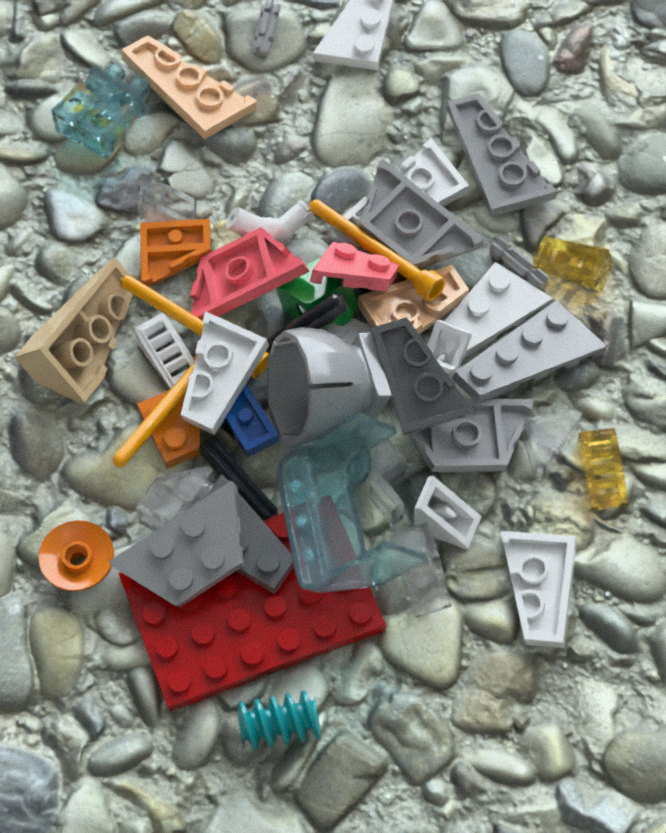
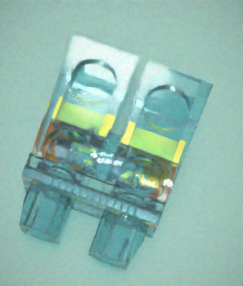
M110 61L102 69L93 65L88 71V76L81 79L51 110L55 131L78 144L82 142L83 147L107 160L115 151L114 144L126 129L134 125L137 118L140 119L145 113L144 101L150 93L148 80L138 75L127 84L123 82L125 79L124 69L115 62Z

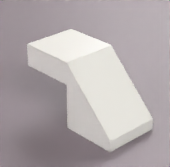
M436 320L427 346L446 374L448 373L453 380L455 371L462 364L473 333L444 321Z

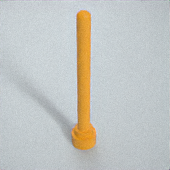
M320 200L310 202V211L371 254L385 256L390 262L399 264L398 272L413 282V287L420 297L428 302H432L442 293L446 280L433 270H419Z
M127 275L121 279V286L125 290L165 313L199 336H202L204 327L202 320L135 278ZM264 353L253 371L251 377L257 379L267 367L269 353Z
M195 361L113 457L115 466L124 467L184 397L190 374H193Z

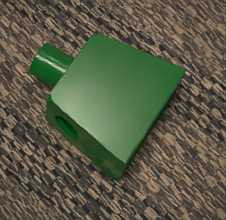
M321 257L307 264L310 272L276 288L282 309L295 319L332 294H341L348 305L347 310L322 328L333 322L338 326L348 324L352 319L353 311L358 306L353 288L343 287V279L323 276L321 284L310 282L312 270Z

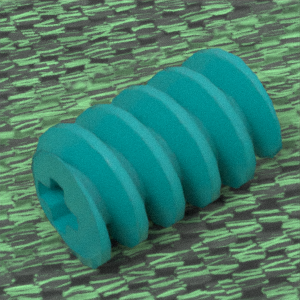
M305 690L300 692L298 703H295L290 693H286L283 706L279 705L274 696L269 697L266 709H264L259 699H254L252 711H248L243 701L238 702L237 715L243 750L246 740L250 742L254 751L259 750L260 741L263 737L269 747L272 748L275 746L277 735L281 736L285 745H289L292 732H296L300 741L305 742L308 729L312 730L316 739H321L315 696L314 700L311 701Z

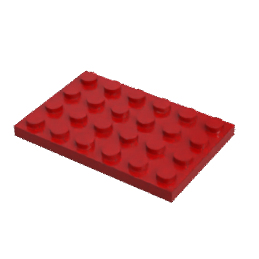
M330 495L272 516L268 520H262L293 555L296 561V565L275 594L235 571L179 608L122 572L118 573L169 712L386 631V624Z

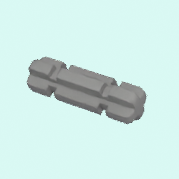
M266 0L261 6V16H259L254 35L255 41H253L251 47L252 54L260 59H265L271 52V41L274 40L278 23L277 17H279L281 10L280 3L273 0Z
M498 238L491 244L489 254L498 262L503 261L502 265L525 281L527 280L528 283L539 290L546 287L549 276L540 268L534 269L536 265L517 249L513 248L511 250V244L506 240Z

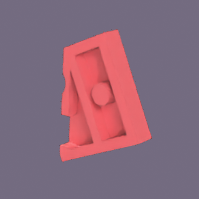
M332 242L313 268L310 282L321 284L323 276L343 279V287L367 288L369 290L387 292L397 276L399 264L390 262L388 258L382 255H370L358 251L354 246L347 243Z

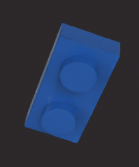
M246 383L224 420L248 458L280 440L278 432Z

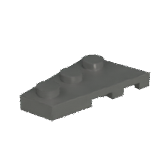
M407 317L371 328L403 435L475 414L473 407L465 400L455 386L454 381L448 373L446 374Z
M221 475L206 497L228 483V480ZM238 493L236 495L237 515L240 518L241 525L239 539L240 546L243 549L244 566L236 572L275 594L296 565L295 558Z

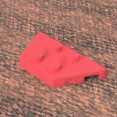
M260 227L200 258L197 268L198 276L193 283L190 296L194 299L191 314L202 321L205 312L219 317L310 272L309 268L302 259L293 255L286 246L276 241L271 234Z

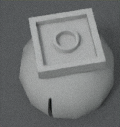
M300 327L283 331L273 341L267 363V395L271 419L282 441L292 447L311 448L333 442L350 427H352L354 434L368 433L392 396L372 333H358L352 345H348L339 337L325 330Z

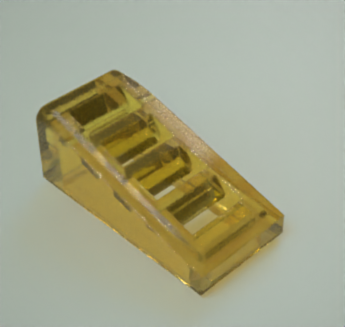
M545 236L533 260V263L536 265L534 269L540 268L547 274L599 291L603 290L613 266L609 249ZM552 251H557L554 262L549 261ZM566 255L570 256L567 265L563 264ZM580 260H583L582 267H577Z
M615 428L579 433L577 448L591 511L628 506L629 500ZM610 459V462L592 465L594 460ZM613 473L614 476L611 478L595 480V476ZM613 487H616L617 492L600 495L597 494V490Z

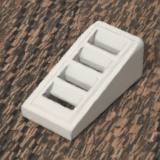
M161 313L134 329L136 342L170 390L187 370L174 377H171L170 373L184 365L189 368L195 360L165 313ZM168 342L171 343L170 346L162 349L161 351H155L156 349L167 344ZM179 354L180 357L174 359L166 365L163 364L164 361Z

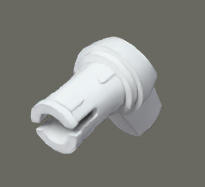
M298 200L279 219L259 217L241 208H235L228 216L226 227L241 236L262 227L276 241L281 242L284 246H288L292 243V235L307 221L312 219L314 214L312 211L307 212L310 208L301 200Z

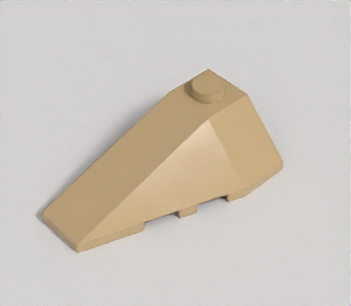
M116 258L111 259L42 325L15 356V359L37 384L80 404L87 401L105 377L107 371L105 363L109 351L115 348L117 339L114 337L120 321L125 319L133 296L132 293L121 286V279L129 274Z

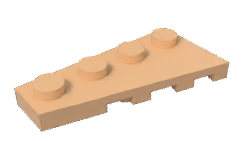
M146 36L122 49L121 59L204 140L254 112L257 108V100L248 95L245 98L234 92L232 85L225 81L221 83L207 76V71L200 66L188 65L181 60L182 56L150 36Z

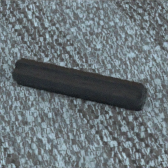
M332 294L267 338L269 347L266 352L270 354L273 341L283 331L300 327L320 329L344 313L348 308L344 297L341 294Z
M209 437L200 444V454L220 476L223 475L228 482L232 481L235 483L238 493L261 520H268L278 514L277 507L216 438Z

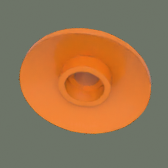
M83 520L69 521L55 527L44 538L39 550V565L44 577L53 586L70 592L84 591L102 582L112 568L109 561L114 558L113 543L106 531L92 522ZM77 557L85 558V561L80 565L72 564L73 560Z

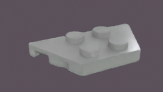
M382 158L378 162L373 185L370 187L367 203L359 222L360 229L418 269L477 250L483 245V238L387 161Z
M465 399L473 407L475 414L408 434L431 472L505 471L534 404L533 399H488L481 403H477L474 399ZM393 403L392 409L395 416L398 419L397 412Z
M229 481L110 560V565L173 605L181 608L244 566L243 549L240 546L239 539L241 525L240 518L237 515V486L234 482Z

